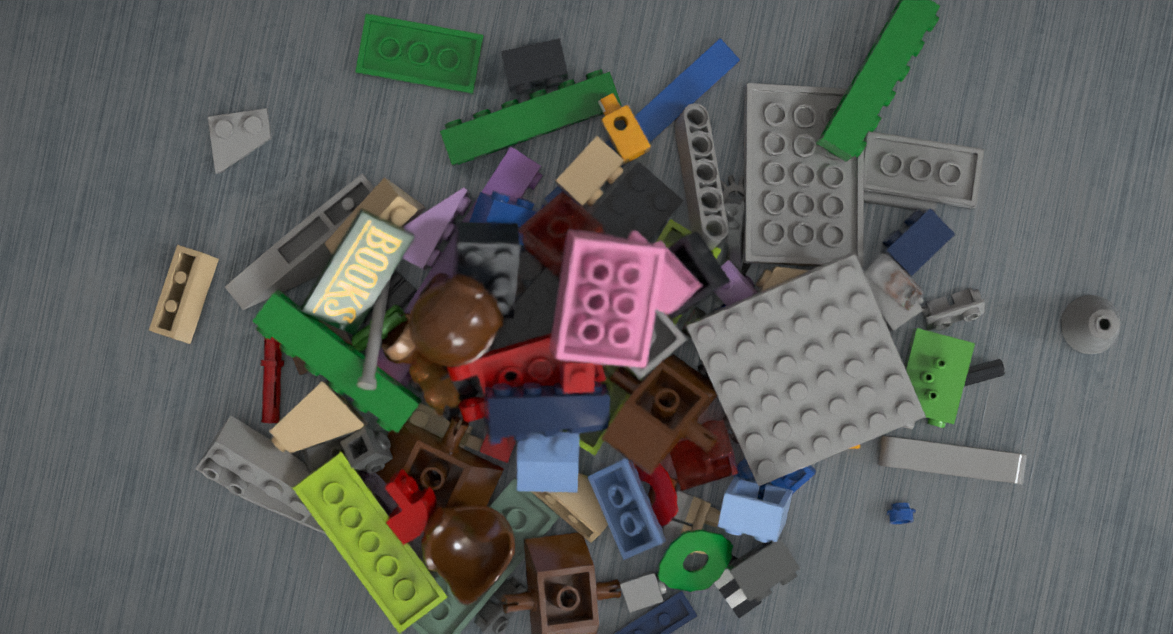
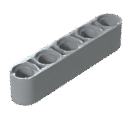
M693 103L683 110L675 121L674 128L692 233L698 231L708 248L713 250L727 235L728 224L710 117L704 106ZM688 119L693 120L696 125L690 123ZM692 146L697 147L700 152L695 151ZM697 174L702 175L705 180L700 179ZM701 201L707 203L710 208H706ZM706 229L712 231L715 237L709 235Z
M882 435L878 465L1023 484L1027 455Z

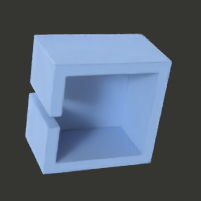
M735 476L724 494L718 527L724 528L727 533L733 535H742V533L752 535L754 539L760 542H777L786 524L793 490L766 484L762 501L757 499L760 486L758 487L756 481Z

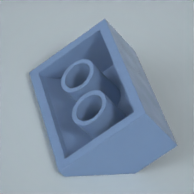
M628 458L623 459L588 476L623 560L666 542L662 527L656 518L632 461Z

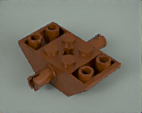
M674 354L662 360L643 381L626 370L622 365L618 367L619 371L616 370L610 381L631 396L610 424L602 440L649 475L653 473L681 438H689L704 449L706 453L710 451L719 437L697 422L698 418L718 396L710 380Z
M455 416L451 418L443 438L408 421L405 422L398 433L392 429L388 433L387 438L391 444L389 449L393 459L385 463L384 468L375 473L387 484L393 474L403 468L407 475L416 481L420 491L425 490L429 486L432 488L437 502L436 509L440 507L449 508L470 504L487 506L504 468L459 447L466 430L469 428V423L463 420L457 430L456 427L461 418ZM433 470L437 471L439 475L435 476L432 474Z
M578 532L523 539L528 590L522 593L503 594L501 601H506L507 603L502 604L504 613L529 610L531 634H597L599 628L597 600L620 598L621 591H616L617 588H621L619 580L613 579L611 581L596 582L592 557L584 536ZM562 592H565V596L560 598Z

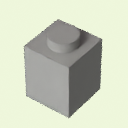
M654 570L620 581L629 613L664 602L661 594L667 593L664 582H661L655 576Z

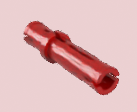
M264 337V358L260 362V366H263L261 423L280 422L281 367H284L285 360H282L281 343L273 337L271 339Z

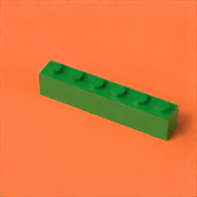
M899 0L816 144L845 162L854 156L858 158L867 144L864 141L868 131L873 132L882 118L878 115L883 106L888 107L896 94L892 90L896 82H902L911 67L907 63L911 56L916 57L925 44L921 40L926 31L931 32L937 24L939 17L936 13L940 5L932 0Z
M600 69L586 74L587 80L575 84L574 79L561 83L558 86L559 90L547 93L546 89L529 94L530 100L519 103L518 99H514L501 104L502 110L491 113L490 109L474 113V119L465 123L461 119H457L444 124L446 129L440 131L452 166L455 167L603 115L604 113L598 101L614 93L622 107L611 73H603V70Z
M280 290L275 291L252 321L258 325L256 330L267 339L273 337L280 342L281 350L293 358L297 355L306 362L304 367L316 376L321 374L330 381L328 385L334 391L341 395L345 392L353 398L352 404L364 413L369 411L378 418L376 422L382 428L389 432L393 429L398 433L422 402V399L377 365L374 377L377 381L376 388L373 390L360 388L358 380L363 374L365 356L318 319L303 313L300 308L301 306Z

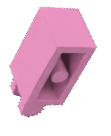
M632 231L629 234V240L650 244L636 231ZM658 241L651 245L665 247L666 251L656 309L667 315L676 311L702 285L661 241Z

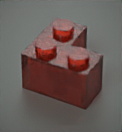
M710 420L701 424L719 437L708 453L690 440L678 442L670 451L671 461L681 491L738 474L734 450L724 420L718 422Z

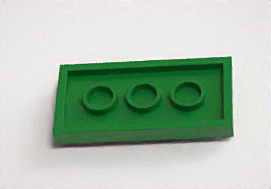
M366 13L355 73L474 94L484 35Z

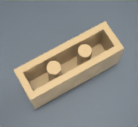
M177 245L149 331L191 344L219 259Z
M578 473V493L531 491L590 543L608 526L590 481L584 474Z

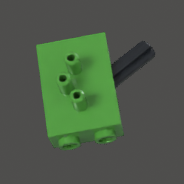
M913 328L904 367L925 416L929 418L927 424L945 428L946 423L954 425L963 388L1004 376L1005 368L1002 360L996 359L969 367L975 343Z

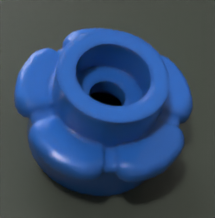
M909 503L892 504V509L887 511L890 524L914 522L913 514L916 513V510L914 508L911 509Z

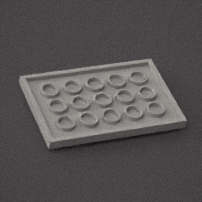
M747 83L745 85L743 263L822 266L855 252L861 267H863L864 150L858 158L854 156L845 162L816 144L845 94L846 88Z

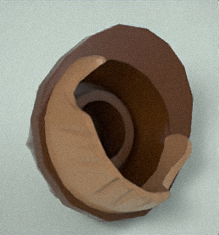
M404 313L401 316L406 315L405 318L407 320L387 333V338L382 339V349L386 358L395 364H412L423 356L414 345L410 336V313Z

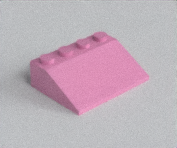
M568 230L550 342V350L555 358L646 368L666 248L599 233Z

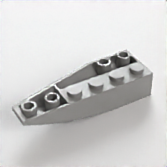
M363 173L360 174L225 286L227 291L239 306L246 310L269 299L277 290L285 292L320 276L332 256L324 243L375 187Z
M230 415L195 469L206 478L214 480L227 488L232 494L325 534L292 489L293 486L309 475L307 465L287 450L284 452L280 451L270 439Z

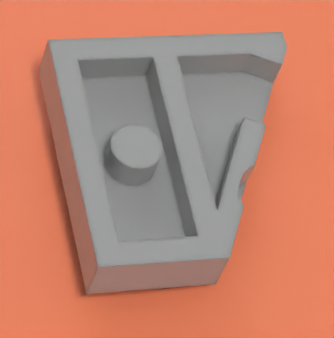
M267 108L208 116L215 174L223 173L231 165L251 154L253 150L272 139Z

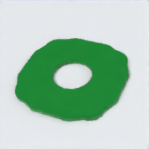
M701 529L685 531L668 546L659 562L658 578L670 588L688 592L706 590L722 576L732 559L733 545L730 540L719 533ZM703 551L707 554V562L700 569L689 571L683 567L684 559L690 553Z

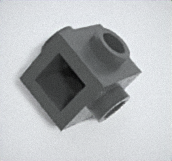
M363 427L341 441L347 460L353 469L375 473L383 469L384 464L393 459L389 449L391 447L390 441L382 432Z

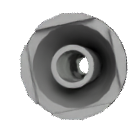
M1085 295L1078 297L1068 304L1062 314V335L1068 345L1080 353H1102L1116 342L1120 334L1121 320L1119 313L1109 300L1101 296Z

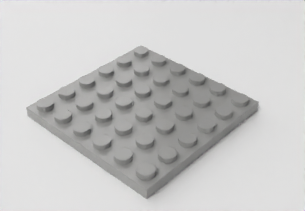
M855 252L686 323L758 487L926 417Z

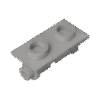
M969 288L951 294L954 305L950 306L946 296L926 302V305L922 306V314L924 318H927V331L933 329L940 331L949 328L952 323L962 320L969 322L979 318L985 311V301L981 298L979 290Z

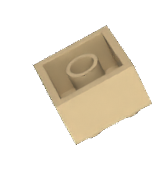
M596 136L557 178L556 184L582 208L586 204L592 207L603 195V192L600 190L606 182L612 185L623 173L624 170L621 166L624 160Z

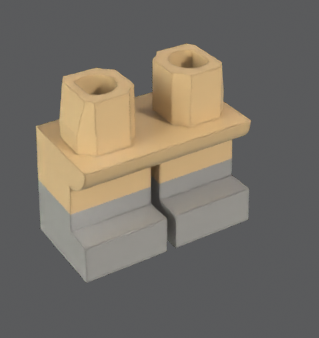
M676 489L678 513L673 518L683 520L692 525L672 519L669 524L663 526L662 531L666 542L659 545L668 547L681 533L702 530L704 524L719 529L718 522L721 511L710 506L711 503ZM695 551L700 554H706L703 551Z

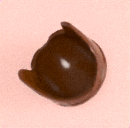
M447 273L436 274L420 293L409 316V332L416 348L429 360L445 366H462L480 358L488 350L493 342L496 331L503 324L502 312L497 299L492 294H489L476 279L460 274L454 275L450 279Z
M470 504L436 509L430 515L428 523L424 528L425 535L421 539L422 555L428 570L436 571L448 583L456 600L463 605L472 604L498 580L515 553V537L509 521L499 511L484 505Z

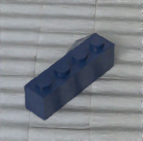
M594 381V392L564 393L560 382L554 383L553 386L526 383L523 386L511 387L508 384L499 383L493 385V387H485L484 422L490 445L501 443V437L514 436L515 441L527 440V435L538 433L546 438L554 437L560 433V430L567 429L568 433L577 434L607 430L609 428L610 394L606 384H601L597 381Z

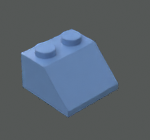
M560 432L554 437L546 438L538 433L527 435V440L518 441L517 491L578 493L579 433Z

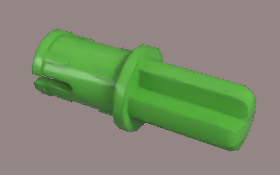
M397 304L385 312L382 339L387 338V333L407 320L405 318L406 315L401 316L405 312ZM371 320L369 325L352 337L351 342L358 351H363L367 348Z

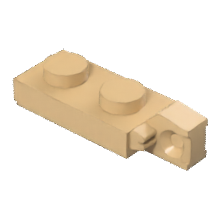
M422 403L419 404L407 420L443 438L450 423L438 410ZM462 420L459 421L456 427L457 430L459 429ZM469 426L459 447L464 449L467 446L480 451L484 439L470 434L473 427Z

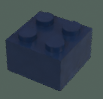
M931 208L924 211L921 209L915 210L904 221L906 227L901 232L899 230L893 231L882 242L885 247L880 252L891 263L897 262L906 277L914 275L955 235Z

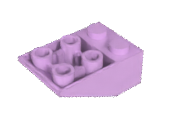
M462 188L405 225L404 229L414 233L415 236L403 256L405 260L423 270H427L428 266L433 268L442 254L438 250L442 241L448 242L456 230L457 226L453 224L458 214L463 216L472 201L468 198L470 193L467 189Z

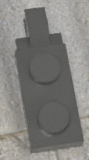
M726 198L724 206L728 233L724 241L729 246L726 262L729 260L745 277L751 265L750 263H743L744 200Z

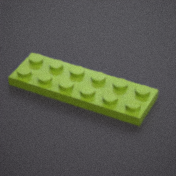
M339 452L292 487L399 634L448 598L409 543L403 545L385 523L389 516L357 472L351 468L349 461L342 452Z

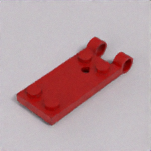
M552 333L486 352L477 360L466 365L447 366L452 381H461L478 375L483 390V398L472 397L459 404L463 420L471 422L484 417L485 387H493V385L499 383L508 384L511 387L523 386L526 383L553 386L554 383L560 382L559 359H556L550 350ZM595 363L594 381H606L602 363ZM507 372H514L516 377L513 380L508 381L504 378Z

